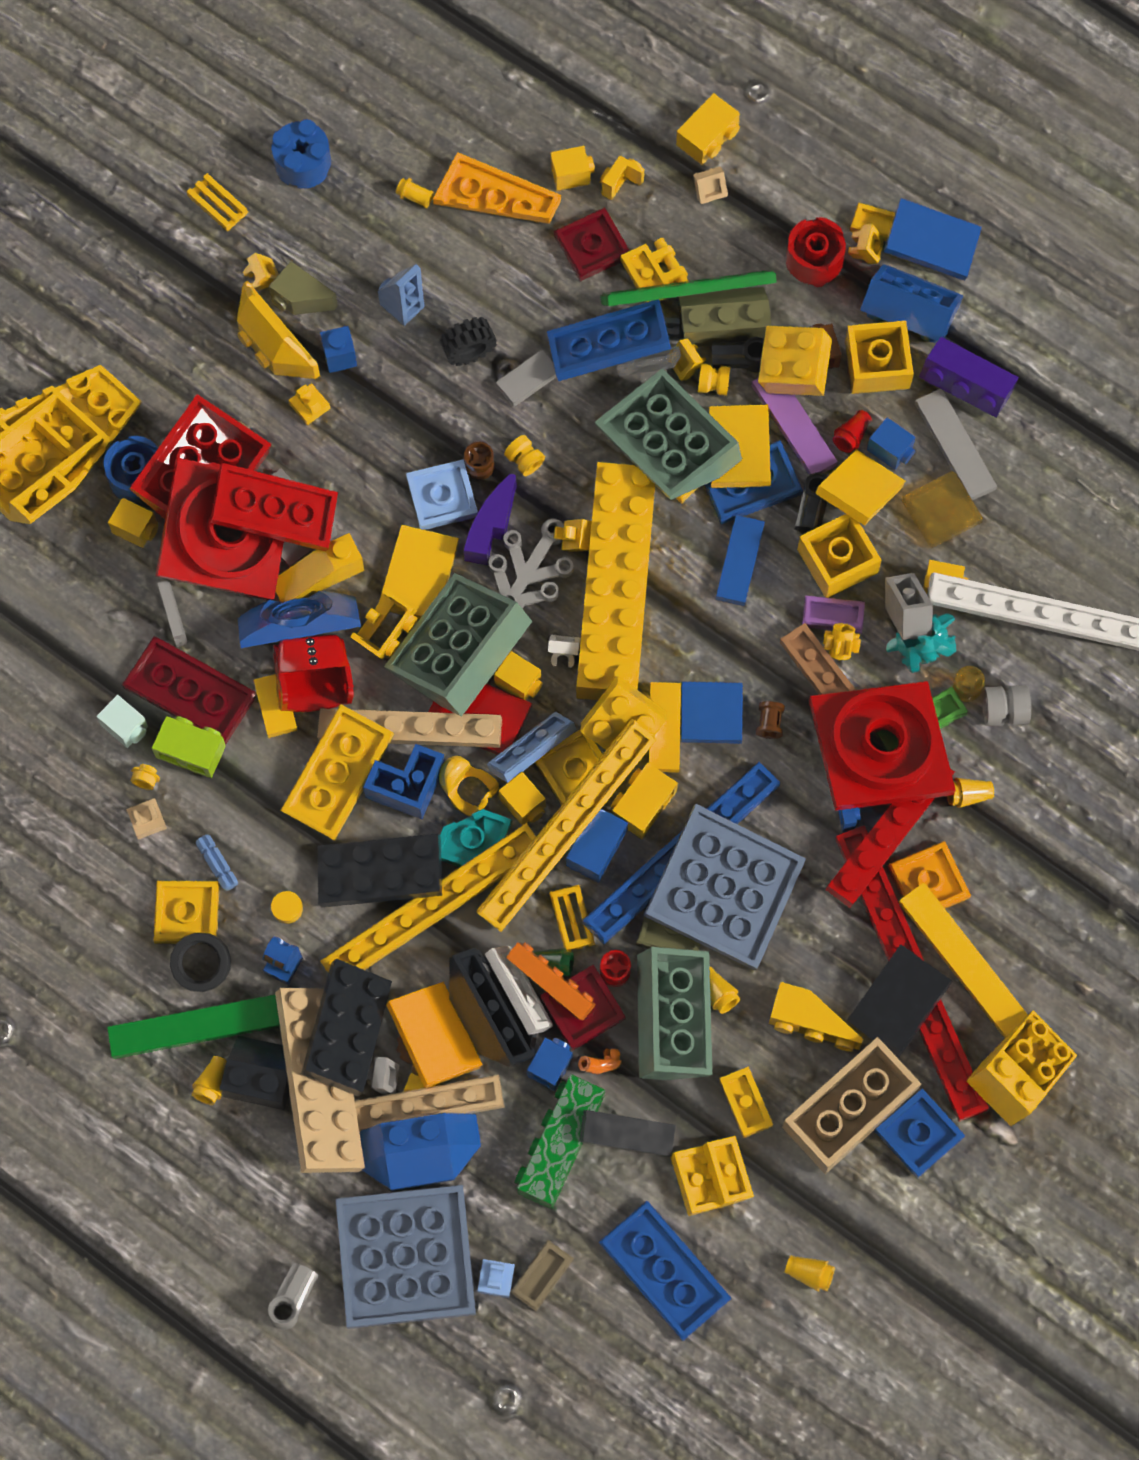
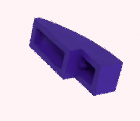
M509 474L494 489L477 513L463 550L465 562L488 565L493 538L504 540L516 491L515 474Z

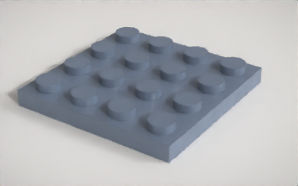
M695 804L644 916L752 970H756L806 858Z
M463 1185L336 1199L347 1329L476 1315Z

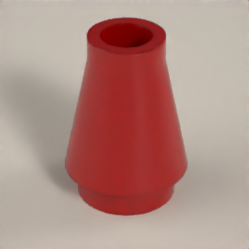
M858 410L855 415L834 431V445L845 453H851L853 450L858 449L868 425L872 421L871 416L864 410Z

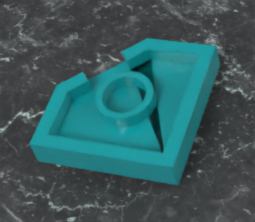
M482 809L464 820L444 826L440 834L441 861L457 867L463 866L505 838L511 827L512 819Z

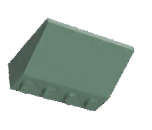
M663 368L594 422L670 500L719 479L742 461L738 441Z
M454 573L385 664L384 668L441 707L462 717L530 626L532 620L516 601Z

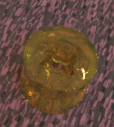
M964 666L959 669L952 687L961 701L971 702L979 698L985 685L984 674L974 666Z

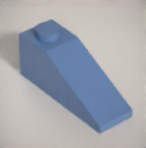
M417 264L398 272L392 279L387 278L380 285L378 291L379 304L404 326L425 307L421 268Z

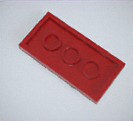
M222 463L219 467L210 523L326 552L330 545L338 492Z

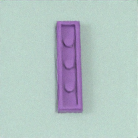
M758 378L752 381L751 386L762 403L768 405L769 414L809 475L815 472L825 473L836 467L838 461L796 396L792 394L767 393L758 383Z

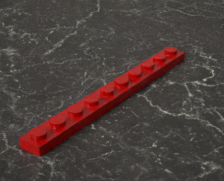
M865 825L836 836L835 840L845 863L867 836L868 832ZM882 867L860 897L885 955L889 961L901 944L923 959L885 870ZM940 999L920 1027L919 1033L956 1118L960 1122L988 1111L989 1107L987 1102L966 1082L973 1071Z

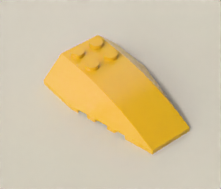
M98 365L66 379L65 384L43 389L42 394L30 399L25 397L18 400L14 406L3 410V408H0V512L9 521L31 524L77 488L140 407L141 400L102 365Z

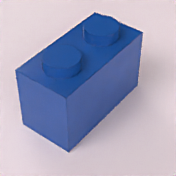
M600 809L564 854L567 856L566 866L599 883L628 831V822Z

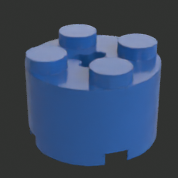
M305 119L289 123L273 134L272 155L276 173L281 181L287 185L292 184L301 189H308L319 185L325 180L332 161L328 138L320 127L315 125L312 120Z
M130 436L126 440L115 442L106 452L103 463L105 474L111 491L120 500L123 497L137 505H147L130 490V487L157 451L158 447L153 441L141 436Z

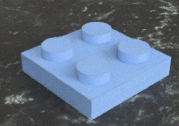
M464 459L406 473L420 529L427 530L476 517L478 511Z

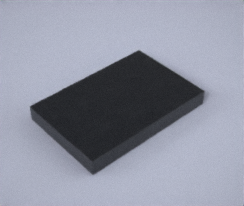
M900 944L851 1013L847 1022L872 1040L878 1037L899 1058L953 981Z

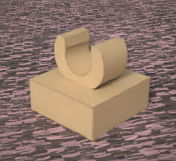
M721 166L693 175L697 199L700 204L728 196L725 175Z
M155 798L126 809L138 840L167 829Z

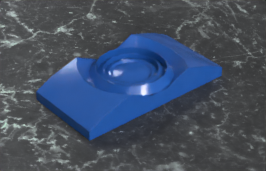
M318 591L309 598L293 599L283 603L268 600L238 617L241 648L361 627L356 597L327 591Z

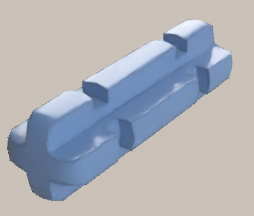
M207 834L200 837L196 841L201 854H204V859L215 877L219 878L218 881L223 890H231L238 885L237 878L230 871L231 869L218 847L215 848L216 845L211 836Z

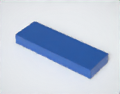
M739 515L735 516L716 600L745 606L765 521Z

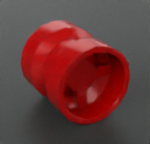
M611 950L605 953L600 962V975L605 984L610 987H621L626 984L631 974V961L628 955L620 950Z

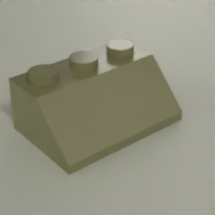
M764 287L729 289L678 297L682 340L688 338L692 345H697L698 347L712 346V342L747 341L751 337H761L764 339L766 326H772L769 300Z

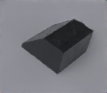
M238 1036L227 1058L219 1089L223 1097L285 1110L289 1095V1084L283 1045Z

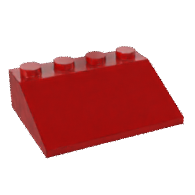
M197 394L134 481L130 490L165 519L177 458L218 467L222 463L257 471L269 454L272 444Z

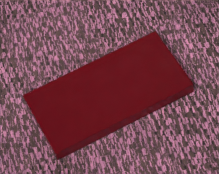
M153 636L122 683L124 689L174 717L180 716L190 720L193 723L192 726L200 729L210 727L219 731L225 745L257 697V692L156 636Z

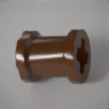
M772 701L760 702L758 708L761 712L760 723L756 728V735L766 739L781 738L783 736L781 717L785 711V705Z

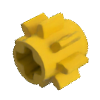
M844 623L834 624L832 631L825 630L823 639L824 650H829L828 654L834 659L848 660L851 658L852 652L859 653L860 634L855 633L856 629L851 625Z

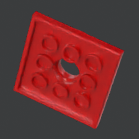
M177 458L174 466L156 577L264 600H274L284 541L244 531L241 532L240 537L234 542L221 540L215 532V524L210 523L219 467Z
M928 681L810 696L809 704L835 811L955 794L956 789ZM882 729L888 730L897 737L898 747L889 752L878 750L870 741V733L878 732Z

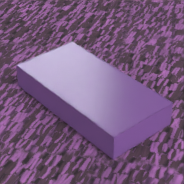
M805 595L802 624L806 623L809 628L833 630L834 624L844 623L853 626L856 629L855 633H862L865 602Z

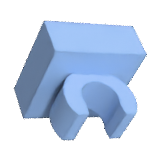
M483 1259L478 1293L510 1298L515 1264Z

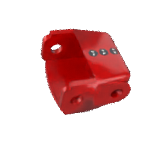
M331 634L284 639L278 645H273L276 691L280 711L313 712L320 711V709L339 707L340 704H352L354 686L343 638Z

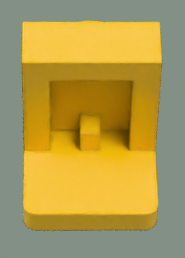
M619 155L611 168L607 167L601 176L602 196L612 201L626 179L641 186L644 182V168L637 161L626 159Z

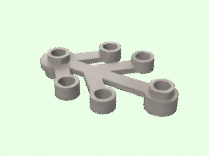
M549 519L543 523L541 528L542 538L526 564L520 547L522 543L520 533L515 530H509L504 534V546L510 552L517 576L511 588L505 573L507 568L505 557L495 554L489 559V570L495 576L499 594L516 601L522 609L524 606L542 601L553 602L559 596V588L554 582L544 583L541 590L523 593L527 585L559 576L567 578L573 573V562L567 557L558 559L555 565L538 569L550 547L562 542V540L554 539V533L548 531V528L551 526L564 528L563 523L557 519ZM516 537L518 541L515 544H510L507 542V539ZM495 561H501L503 566L495 568L492 564ZM567 564L570 569L562 571L559 569V566ZM551 588L555 590V593L548 596L544 591Z

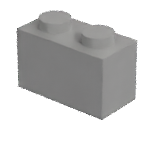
M915 573L885 577V609L903 640L918 639L920 635H932L933 604Z

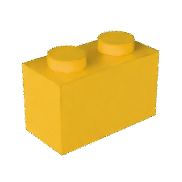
M713 93L677 130L676 146L703 165L708 158L713 159L719 153L722 144L727 138L731 140L740 129V112Z
M649 763L642 770L636 769L628 782L631 785L625 794L620 792L611 804V808H613L612 814L628 822V830L640 839L644 838L677 793L678 782Z

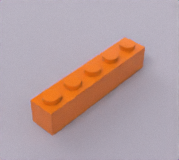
M517 942L506 958L576 1017L584 1020L596 1005L592 1002L594 998L587 992L581 993L577 989L579 986L571 979L567 981L563 978L564 973L556 967L551 968L547 964L549 961L541 954L539 956L532 952L534 948L528 943L524 942L522 944Z

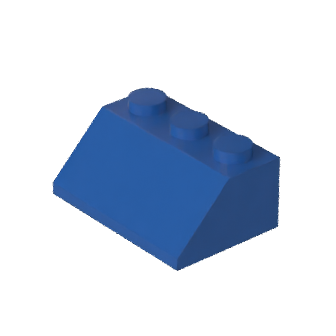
M883 264L871 279L860 311L865 312L869 318L876 321H906L908 332L918 333L925 341L935 343L940 337L945 338L964 295Z

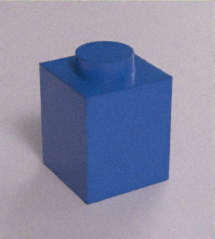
M349 326L320 332L329 373L357 367L356 354Z
M887 417L869 438L867 451L896 470L901 463L907 464L914 455L915 449H913L916 437Z
M545 1038L527 1069V1077L555 1091L573 1060V1052L569 1050L570 1046L557 1038H554L553 1041Z

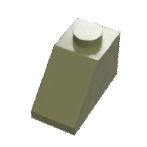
M291 261L269 285L271 302L281 311L286 309L293 315L332 311L338 307L337 296L334 291Z

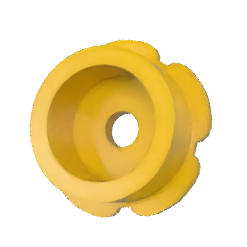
M140 764L139 767L131 769L133 775L130 781L139 788L153 790L156 782H160V777L156 774L157 770L150 765Z

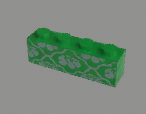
M570 1074L567 1082L563 1080L560 1082L554 1096L559 1100L554 1110H547L541 1126L545 1127V1130L540 1139L534 1138L528 1151V1155L532 1156L527 1167L521 1166L514 1181L518 1185V1195L551 1210L583 1145L582 1142H579L583 1110L598 1112L605 1097V1089Z

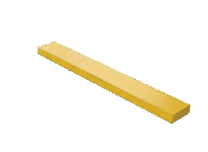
M631 719L476 912L502 932L657 738L634 719Z
M527 823L443 878L442 896L413 898L320 960L327 973H329L331 963L335 959L366 970L502 879L536 838L535 834Z

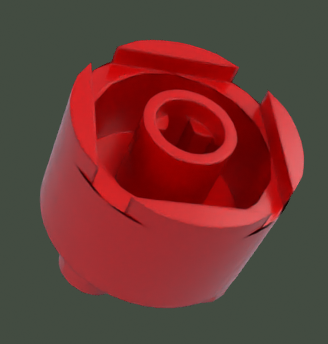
M816 217V220L806 221L807 219L800 221L791 230L786 252V267L797 280L815 287H822L840 273L844 262L846 242L842 229L835 222L827 218Z

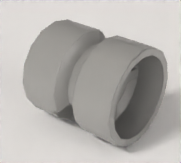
M1028 685L1009 686L1007 691L1001 686L984 687L982 707L985 726H1003L1006 721H1009L1011 725L1029 724L1031 720V698Z

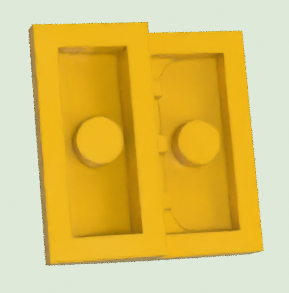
M735 1136L710 1141L703 1146L672 1153L670 1158L688 1216L722 1208L754 1197Z

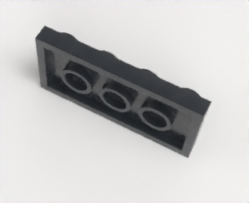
M438 833L318 846V904L321 908L442 896L441 837Z
M335 959L331 963L301 1071L302 1075L356 1096L363 1093L392 981L339 959Z

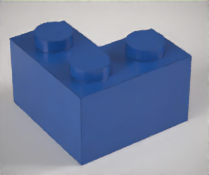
M415 744L404 771L375 760L363 787L365 798L422 820L439 782V771L445 762L444 754Z

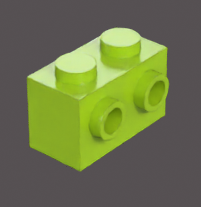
M166 716L152 747L155 758L212 779L226 747L221 733L210 727L200 729L192 726L193 723L190 720L180 716H176L175 719Z

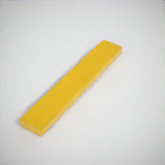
M923 882L899 900V904L998 1031L1006 1038L1028 1014Z

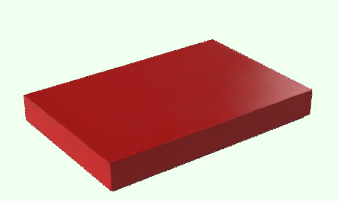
M486 684L464 714L501 715L500 748L480 747L499 755L515 743L532 708V703ZM434 701L428 711L432 713H453Z

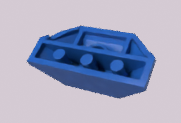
M441 1113L380 1123L359 1131L365 1166L362 1171L390 1190L455 1180L481 1147L476 1114Z

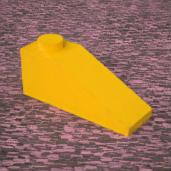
M350 533L330 541L329 549L326 552L316 549L278 576L276 594L280 602L307 598L318 591H322L365 571L362 556Z

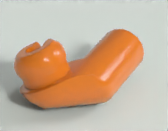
M605 1049L603 1053L604 1059L582 1056L578 1061V1067L581 1071L596 1075L615 1070L621 1064L619 1060L621 1053L618 1049Z

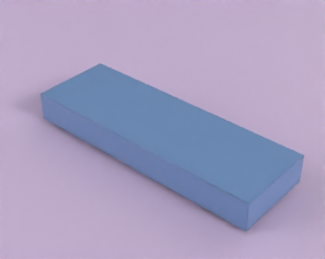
M554 712L488 762L487 766L490 772L508 783L577 730L575 724L561 714Z

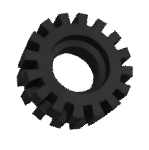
M472 317L471 321L465 319L462 324L456 323L454 324L455 327L448 328L446 330L447 333H443L440 339V344L451 365L456 364V366H461L462 363L468 365L470 361H478L479 357L484 358L487 356L486 353H491L493 347L497 345V339L491 326L484 317L479 319Z

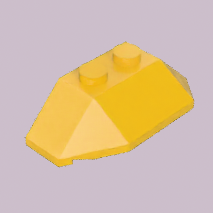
M248 280L244 282L237 317L239 328L237 336L246 348L251 346L256 352L255 358L264 369L268 367L274 375L309 379L318 378L320 376L318 363L263 300Z

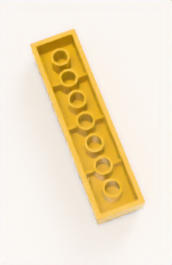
M597 462L576 685V698L599 700L617 675L638 690L655 484L636 465Z

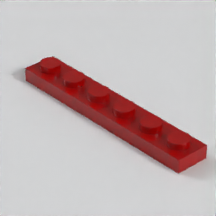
M935 798L892 803L825 890L851 908Z

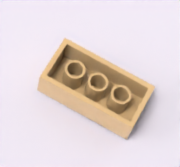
M877 1037L787 1117L782 1128L821 1171L826 1174L918 1091L921 1083Z

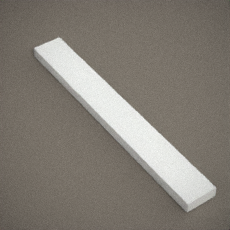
M935 572L930 575L927 596L935 606L1139 651V618Z

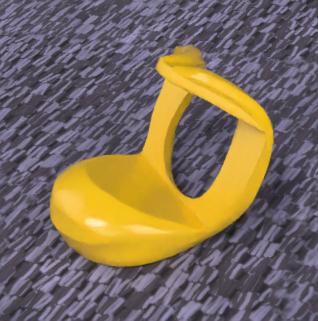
M455 755L448 758L442 764L439 771L440 785L451 803L458 811L469 817L473 813L484 809L488 799L492 798L499 789V783L492 775L484 770L472 767L469 761L461 756ZM467 777L478 778L490 790L478 806L466 802L457 793L460 782Z

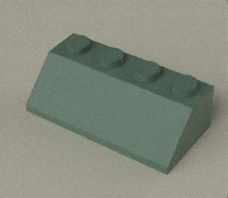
M650 947L637 955L639 1078L675 1080L711 1076L712 1041L709 952Z

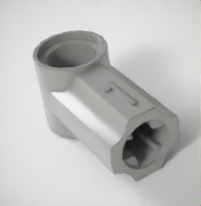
M293 1262L276 1297L269 1304L268 1314L272 1324L277 1329L287 1330L294 1327L298 1321L299 1313L318 1278L317 1273L301 1264ZM286 1305L292 1309L291 1316L286 1320H280L275 1317V1311L280 1306Z

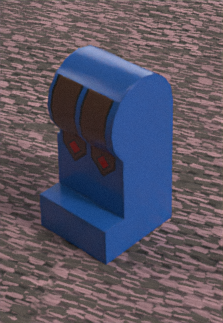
M273 936L263 954V960L267 962L263 972L289 985L303 960L299 948L281 940L277 936Z

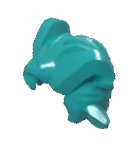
M948 613L940 616L934 614L932 615V635H920L918 639L903 640L898 632L896 637L887 643L886 651H899L904 656L901 660L902 664H905L911 673L919 672L920 663H932L937 658H940L941 654L949 657L956 652V637L948 635L947 627L955 620V617Z

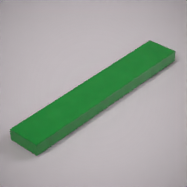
M764 270L602 293L600 297L601 305L615 306L777 283L774 271Z
M275 994L109 1026L107 1030L112 1058L118 1059L280 1027Z

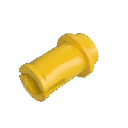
M402 178L396 189V194L400 195V199L407 198L424 206V208L429 207L434 197V191L413 183L411 178Z

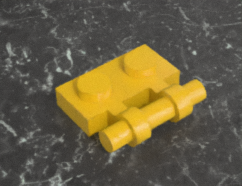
M659 238L654 242L657 249L654 252H651L647 244H644L621 255L620 261L636 288L689 281L687 279V271L684 266L679 265L674 257L676 255L671 245H667L664 238ZM658 263H665L669 271L663 273Z

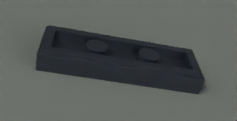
M583 1110L579 1142L671 1157L676 1125Z

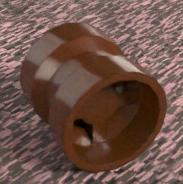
M484 442L471 443L464 452L467 474L475 480L489 478L494 471L492 448Z

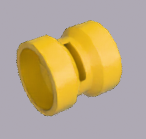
M701 364L698 393L707 394L709 391L716 390L718 395L727 396L731 367L721 366L716 370V368H712L709 364Z
M521 435L512 441L504 452V456L510 462H515L518 465V471L525 477L534 473L545 460V455L539 449L532 447V441L526 435Z

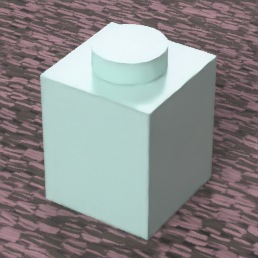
M118 694L97 715L100 725L126 748L132 743H138L146 734L148 725L145 718Z

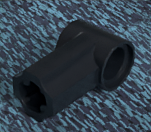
M751 337L747 341L712 342V368L719 369L721 366L731 367L730 369L746 368L750 372H760L762 356L754 358L750 354L752 352H763L764 339L761 337Z
M812 473L805 480L794 528L801 534L822 526L827 501L813 493L810 488L818 487L828 477L823 473Z

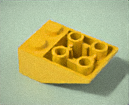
M1033 1010L982 1061L966 1082L1010 1126H1013L1034 1111L1077 1057V1054Z

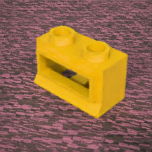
M387 588L383 589L382 593L384 596L376 608H371L365 616L367 620L357 634L353 632L350 636L381 659H384L386 655L391 657L400 645V642L397 641L403 630L408 633L418 619L414 616L417 610ZM396 604L406 613L383 646L379 648L370 640Z

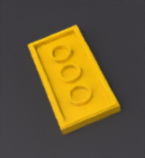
M340 704L280 811L335 841L364 790L363 787L375 760L380 761L394 733Z

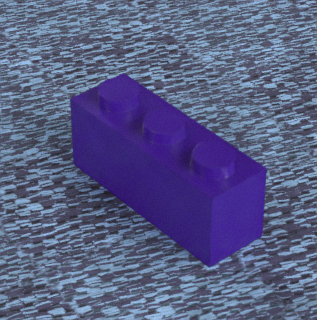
M943 337L939 338L927 356L919 378L997 418L1010 398L1019 378Z

